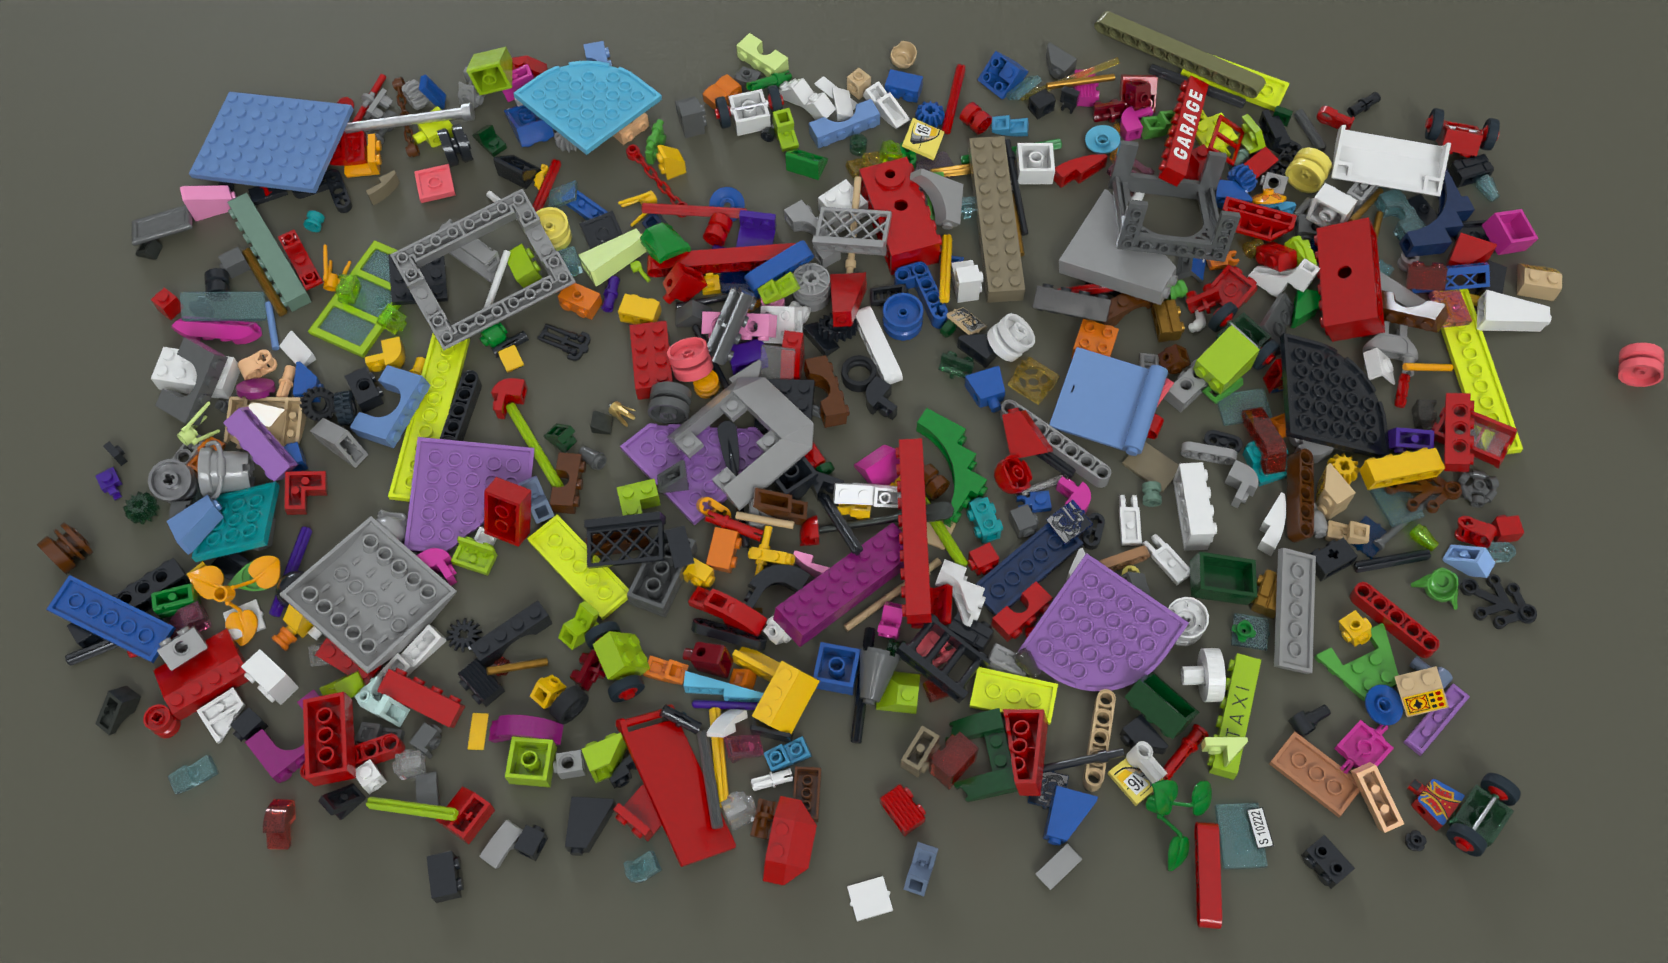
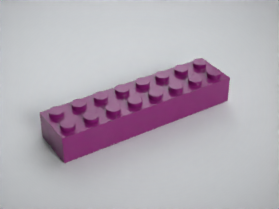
M894 523L888 525L861 545L863 551L860 552V555L856 556L851 552L775 608L773 620L799 647L803 646L900 573V568H904V562H900V550H903V544L899 543V533L902 531Z

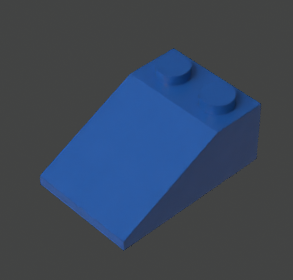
M515 106L504 110L507 120L522 147H530L536 142L548 141L551 137H554L553 128L526 106Z

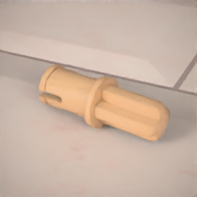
M287 365L285 367L283 376L279 379L280 385L276 397H288L290 389L294 386L293 380L296 370L294 366Z

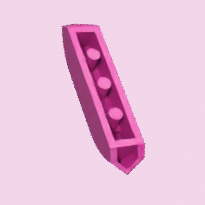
M183 317L177 320L171 327L175 332L186 338L200 341L201 337L203 340L219 338L220 341H233L237 345L253 342L262 336L261 327L256 322Z

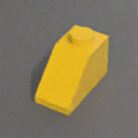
M290 604L288 605L283 621L288 625L286 629L294 636L298 634L303 639L313 625Z

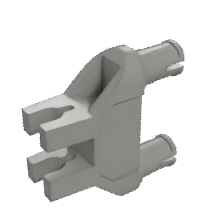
M1384 321L1385 333L1377 334L1363 347V353L1378 348L1390 359L1400 360L1403 364L1415 363L1418 360V351L1407 337L1408 326L1400 324L1399 329L1396 330V335L1389 334V321ZM1402 369V373L1406 374V372H1408L1407 374H1409L1410 377L1414 375V371H1407Z

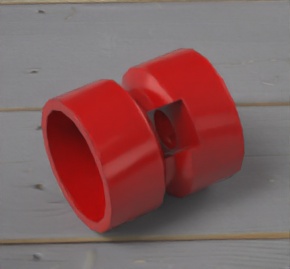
M975 102L966 105L959 118L965 125L970 126V129L977 135L985 132L992 122V116L986 111H982L981 107Z
M712 214L703 234V239L712 246H723L732 228L733 221L724 214Z
M161 704L148 708L143 717L145 726L164 739L174 736L181 726V721L172 715L170 709Z

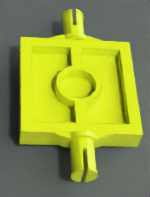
M1202 110L1201 121H1199L1195 137L1200 146L1204 144L1208 148L1218 116L1220 114L1223 115L1222 112L1207 117L1204 110ZM1221 121L1218 132L1236 143L1238 137L1233 129ZM1216 136L1213 147L1221 151V153H1226L1227 157H1230L1231 153L1227 149L1229 144Z

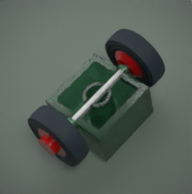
M1228 302L1214 312L1208 327L1214 332L1223 329L1218 333L1217 340L1233 325L1260 349L1252 366L1259 371L1276 358L1280 345L1275 340L1269 341L1271 336L1244 312L1232 321L1238 308L1234 303Z
M1487 773L1481 780L1480 786L1476 784L1467 792L1448 820L1447 824L1450 826L1446 833L1448 840L1456 848L1468 855L1481 856L1486 848L1493 844L1513 814L1514 810L1508 806L1515 805L1520 799L1521 792L1519 788L1502 775Z

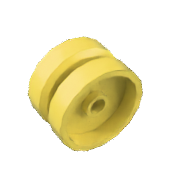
M1302 148L1287 167L1285 175L1288 177V182L1295 189L1305 193H1315L1320 190L1330 175L1332 162L1326 154L1316 148Z
M553 207L542 208L536 211L541 225L555 250L561 252L566 249L572 239L566 214L562 210Z

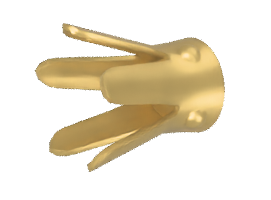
M615 401L612 405L609 404V413L615 416L624 426L628 427V424L620 414L632 420L635 419V416L626 409L636 410L625 407L618 401Z

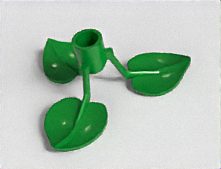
M1161 780L1151 784L1154 795L1152 794L1148 797L1146 809L1156 813L1157 818L1162 820L1177 834V836L1172 838L1169 845L1168 871L1175 870L1185 861L1189 853L1190 844L1188 837H1182V833L1164 816L1170 814L1172 805L1193 807V814L1196 816L1204 814L1209 808L1212 799V787L1208 781L1203 780L1196 784L1192 792L1191 803L1174 801L1178 795V785L1175 781Z

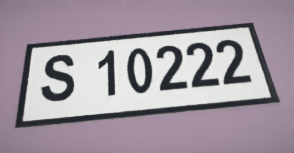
M1263 807L1246 810L1257 849L1274 846Z

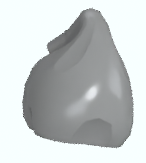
M381 509L377 513L376 521L403 544L406 535L407 516L404 513L387 512Z

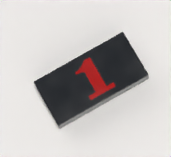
M260 186L248 189L254 206L288 195L287 190Z

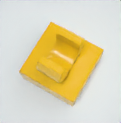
M706 273L704 278L708 285L702 290L703 295L721 293L719 274Z

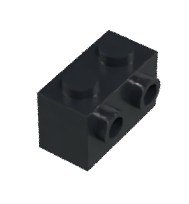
M1325 835L1301 855L1304 863L1310 869H1314L1319 875V880L1325 886H1329L1330 889L1355 869Z

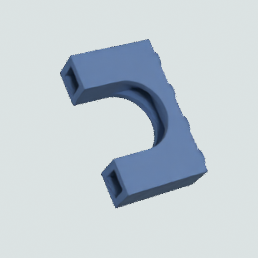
M387 365L378 381L386 390L401 395L397 408L384 417H373L359 412L350 429L358 437L394 448L431 385L421 375Z

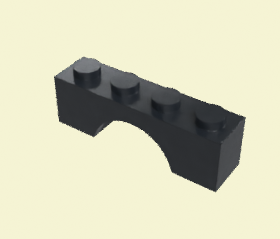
M537 600L471 644L470 648L477 659L487 668L500 660L505 650L512 643L527 635H537L553 623L548 613Z

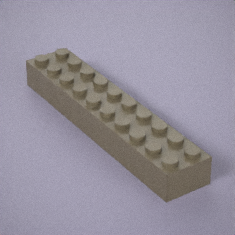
M1005 137L969 138L968 155L987 303L1022 301L1025 293V284Z

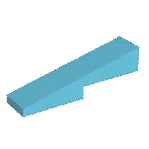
M685 671V693L724 695V701L759 702L764 694Z

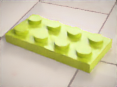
M979 667L969 707L984 711L1000 708L1002 715H1004L1003 709H1044L1048 725H1050L1058 684Z

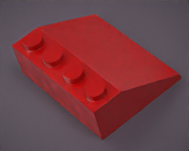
M227 628L205 640L208 645L207 649L172 671L166 663L153 670L167 706L172 715L180 721L231 688L236 689L249 681L244 676L246 671L241 667L246 661Z

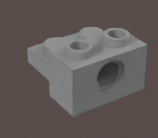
M185 626L177 632L178 636L171 639L168 637L159 643L160 647L157 648V652L171 671L208 648L199 630L197 631L195 626L191 628Z

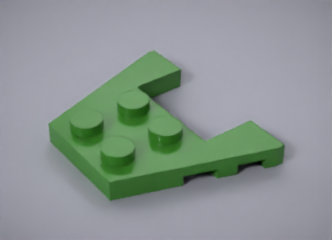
M1383 623L1371 628L1372 636L1369 640L1376 650L1343 665L1332 647L1314 657L1318 663L1321 662L1326 666L1332 675L1340 678L1344 682L1343 684L1362 701H1365L1369 689L1376 685H1387L1391 688L1397 686L1394 676L1399 675Z

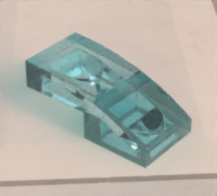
M206 755L191 766H182L170 774L168 779L174 793L180 794L206 782L219 773L212 757Z

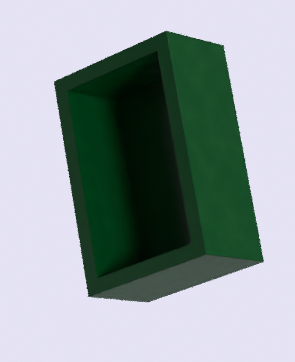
M1199 551L1190 559L1191 597L1248 605L1257 598L1256 560Z
M1154 672L1140 678L1124 697L1132 708L1138 709L1144 714L1148 722L1154 723L1160 728L1164 736L1170 737L1172 740L1182 733L1199 714L1198 710Z

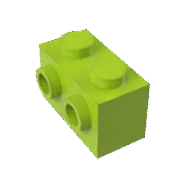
M521 243L510 250L511 253L507 263L516 281L523 288L542 278L539 272L541 267L536 260H533L535 255L530 248L526 249Z

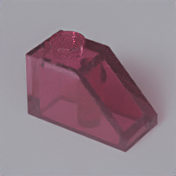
M198 601L178 609L168 622V624L176 628L171 639L178 636L177 632L185 626L189 628L195 626L197 631H202L212 626L206 609Z

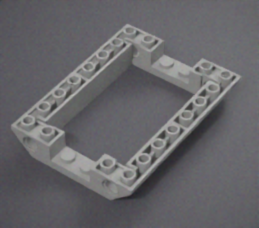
M523 188L390 254L443 350L576 283L560 253L555 250L543 229L540 218ZM517 219L549 276L450 325L419 268Z

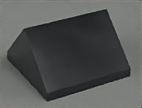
M515 155L498 156L493 159L499 176L524 189L530 186L536 178L535 175L541 171V168Z

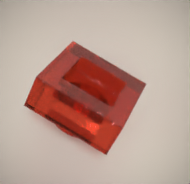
M930 680L923 683L930 703L949 697L947 693L939 689Z

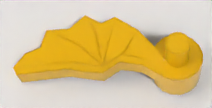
M545 164L541 165V171L535 175L534 186L538 190L549 168Z

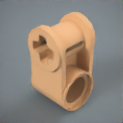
M260 350L240 360L237 366L244 380L260 378L273 372L277 367V361L268 350Z

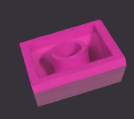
M884 444L855 463L854 467L868 484L890 485L899 477L897 476L896 464H900V459H896L895 448Z

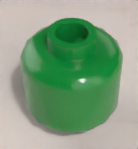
M499 322L481 331L480 335L482 337L479 339L485 347L488 345L495 347L505 341L508 332Z

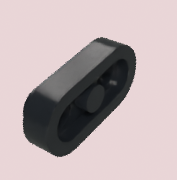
M1217 430L1208 431L1203 439L1204 444L1233 449L1237 451V454L1243 446L1242 440L1238 436Z

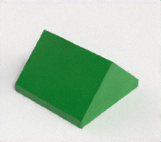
M797 148L787 151L785 155L787 171L816 180L820 179L828 162L826 157Z

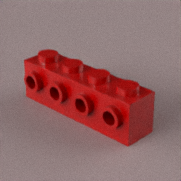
M396 668V670L388 669L377 690L378 692L447 727H455L465 708V705L460 703L462 699L454 695L447 697L442 694L444 690L436 686L429 688L424 685L426 681L418 677L411 679L407 677L408 672L400 668Z

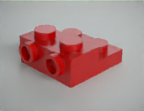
M1228 264L1212 282L1214 288H1218L1222 300L1217 304L1222 307L1226 303L1232 302L1239 310L1244 303L1248 302L1258 288L1257 282L1251 277L1246 278L1242 275L1243 272L1237 266L1232 267Z

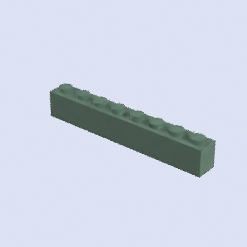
M247 192L228 201L227 203L231 208L228 212L233 220L237 218L238 221L235 223L240 232L244 230L245 233L242 235L247 244L251 243L253 245L250 249L254 256L259 255L260 258L257 261L262 269H267L264 273L269 281L273 280L275 282L272 286L277 295L279 293L282 294L280 300L284 307L289 306L293 312L311 303L312 301Z

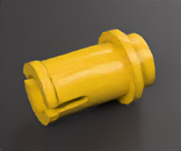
M417 357L413 368L409 372L421 375L425 358Z

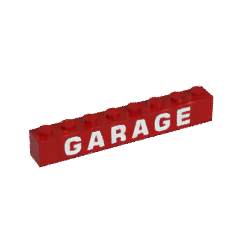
M1191 75L1180 86L1179 90L1181 92L1176 100L1178 103L1173 111L1175 114L1170 122L1172 126L1168 130L1167 134L1169 137L1164 144L1166 148L1161 156L1163 160L1158 167V170H1160L1158 178L1176 187L1186 176L1209 84Z

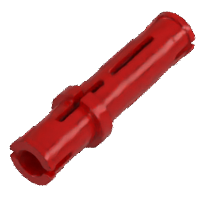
M711 510L708 511L707 514L714 518L706 516L705 522L720 526L723 529L738 531L741 535L758 542L761 541L762 537L755 533L763 536L764 530L731 519L729 515L723 516Z

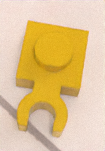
M838 504L837 509L841 515L849 514L850 517L863 520L870 518L872 505Z

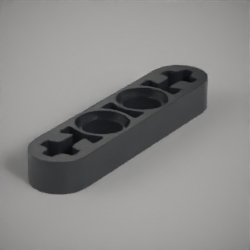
M704 618L693 619L691 630L694 633L757 651H762L766 648L767 638L763 635L755 636L738 628Z

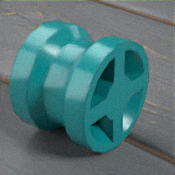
M308 211L307 219L304 220L303 226L309 231L320 232L321 224L325 220L324 215L317 211Z

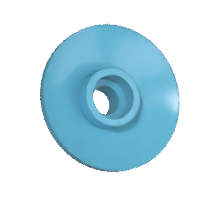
M1099 125L1087 132L1085 143L1088 149L1094 153L1108 154L1118 148L1120 135L1111 126Z

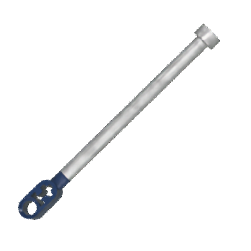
M465 103L461 105V108L349 122L344 131L347 134L463 118L464 121L475 120V111L472 103Z

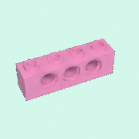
M702 312L701 334H708V338H710L721 312ZM747 313L746 316L749 317L745 328L741 326L739 331L742 340H752V337H758L760 341H769V337L776 338L777 315ZM757 323L758 328H757V330L755 331V330H754V325Z

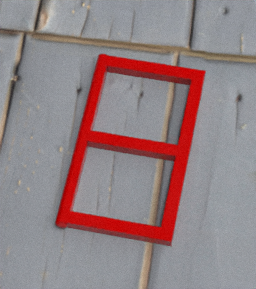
M1220 114L1207 150L1220 152L1213 147L1217 136L1235 149L1232 159L1227 157L1226 160L1228 164L1234 166L1244 132L1242 128ZM1221 121L1240 133L1237 144L1218 132Z

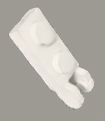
M1120 495L1119 522L1121 546H1141L1140 510L1137 495H1132L1131 507H1126L1125 495Z
M1154 534L1151 536V539L1159 549L1156 550L1147 541H1144L1142 546L1147 547L1151 558L1176 585H1179L1190 576V568L1167 543Z

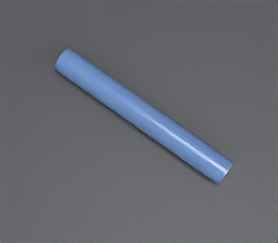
M268 301L265 303L271 346L272 350H279L274 310L271 302Z

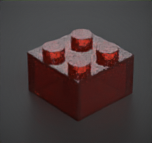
M961 732L956 736L951 735L945 742L947 746L942 751L940 749L937 750L931 758L933 761L930 764V774L948 790L970 768L978 755L979 748Z

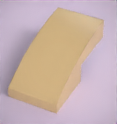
M1331 520L1327 522L1328 530L1325 536L1327 541L1334 539L1338 541L1344 537L1348 544H1367L1369 542L1370 525L1350 521L1348 525Z

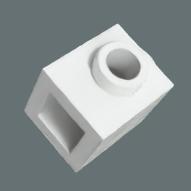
M370 759L356 768V778L369 795L387 782Z

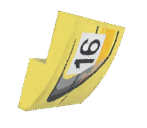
M913 118L902 147L934 161L944 131Z
M1127 759L1121 761L1108 772L1111 779L1135 806L1154 793L1151 785L1152 782L1140 768L1131 766Z

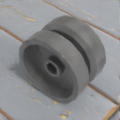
M166 459L158 462L151 469L148 476L149 489L154 496L170 504L177 501H190L199 489L198 474L192 467L179 460Z

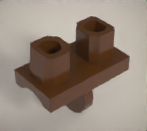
M759 798L750 834L751 837L769 840L778 802Z

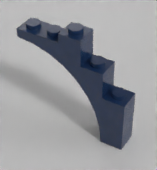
M1447 169L1441 195L1438 197L1439 208L1436 220L1421 229L1406 232L1399 242L1406 258L1444 253L1452 243L1451 237H1456L1464 226L1462 221H1467L1475 210L1469 197L1460 195Z

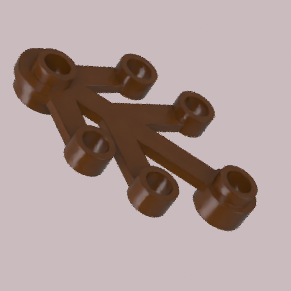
M1440 476L1415 481L1419 485L1398 484L1383 487L1389 495L1396 494L1398 491L1420 493L1414 499L1408 500L1406 509L1410 512L1417 511L1419 505L1432 494L1441 495L1435 500L1428 501L1426 510L1429 513H1436L1440 505L1446 500L1458 499L1462 494L1459 483L1455 481L1446 482ZM1434 481L1438 486H1433L1429 482Z

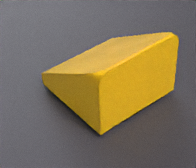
M515 345L498 352L507 373L524 366Z

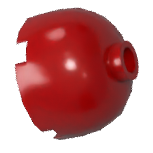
M1009 455L1002 459L994 470L997 486L1007 494H1018L1031 486L1029 485L1032 480L1031 470L1024 460L1020 461L1017 459L1019 457L1017 455Z

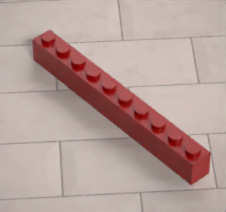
M922 438L899 440V447H896V459H900V464H896L897 476H900L901 481H897V492H901V498H898V510H902V515H898L899 527H903V532L899 533V543L903 544V550H900V562H904V568H900L901 580H905V586H901L902 598H906V604H902V616L907 617V624L932 623Z

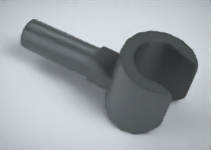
M235 393L231 397H238V395ZM229 399L225 402L223 400L217 401L215 408L220 409L222 413H227Z

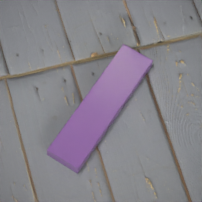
M1454 683L1445 692L1449 708L1428 712L1403 742L1419 756L1424 753L1470 697Z

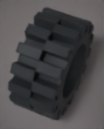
M315 386L312 389H307V392L302 394L304 395L303 398H300L302 413L314 421L319 422L322 418H332V414L336 413L334 394L328 389ZM317 397H322L326 403L321 411H315L312 408V401Z

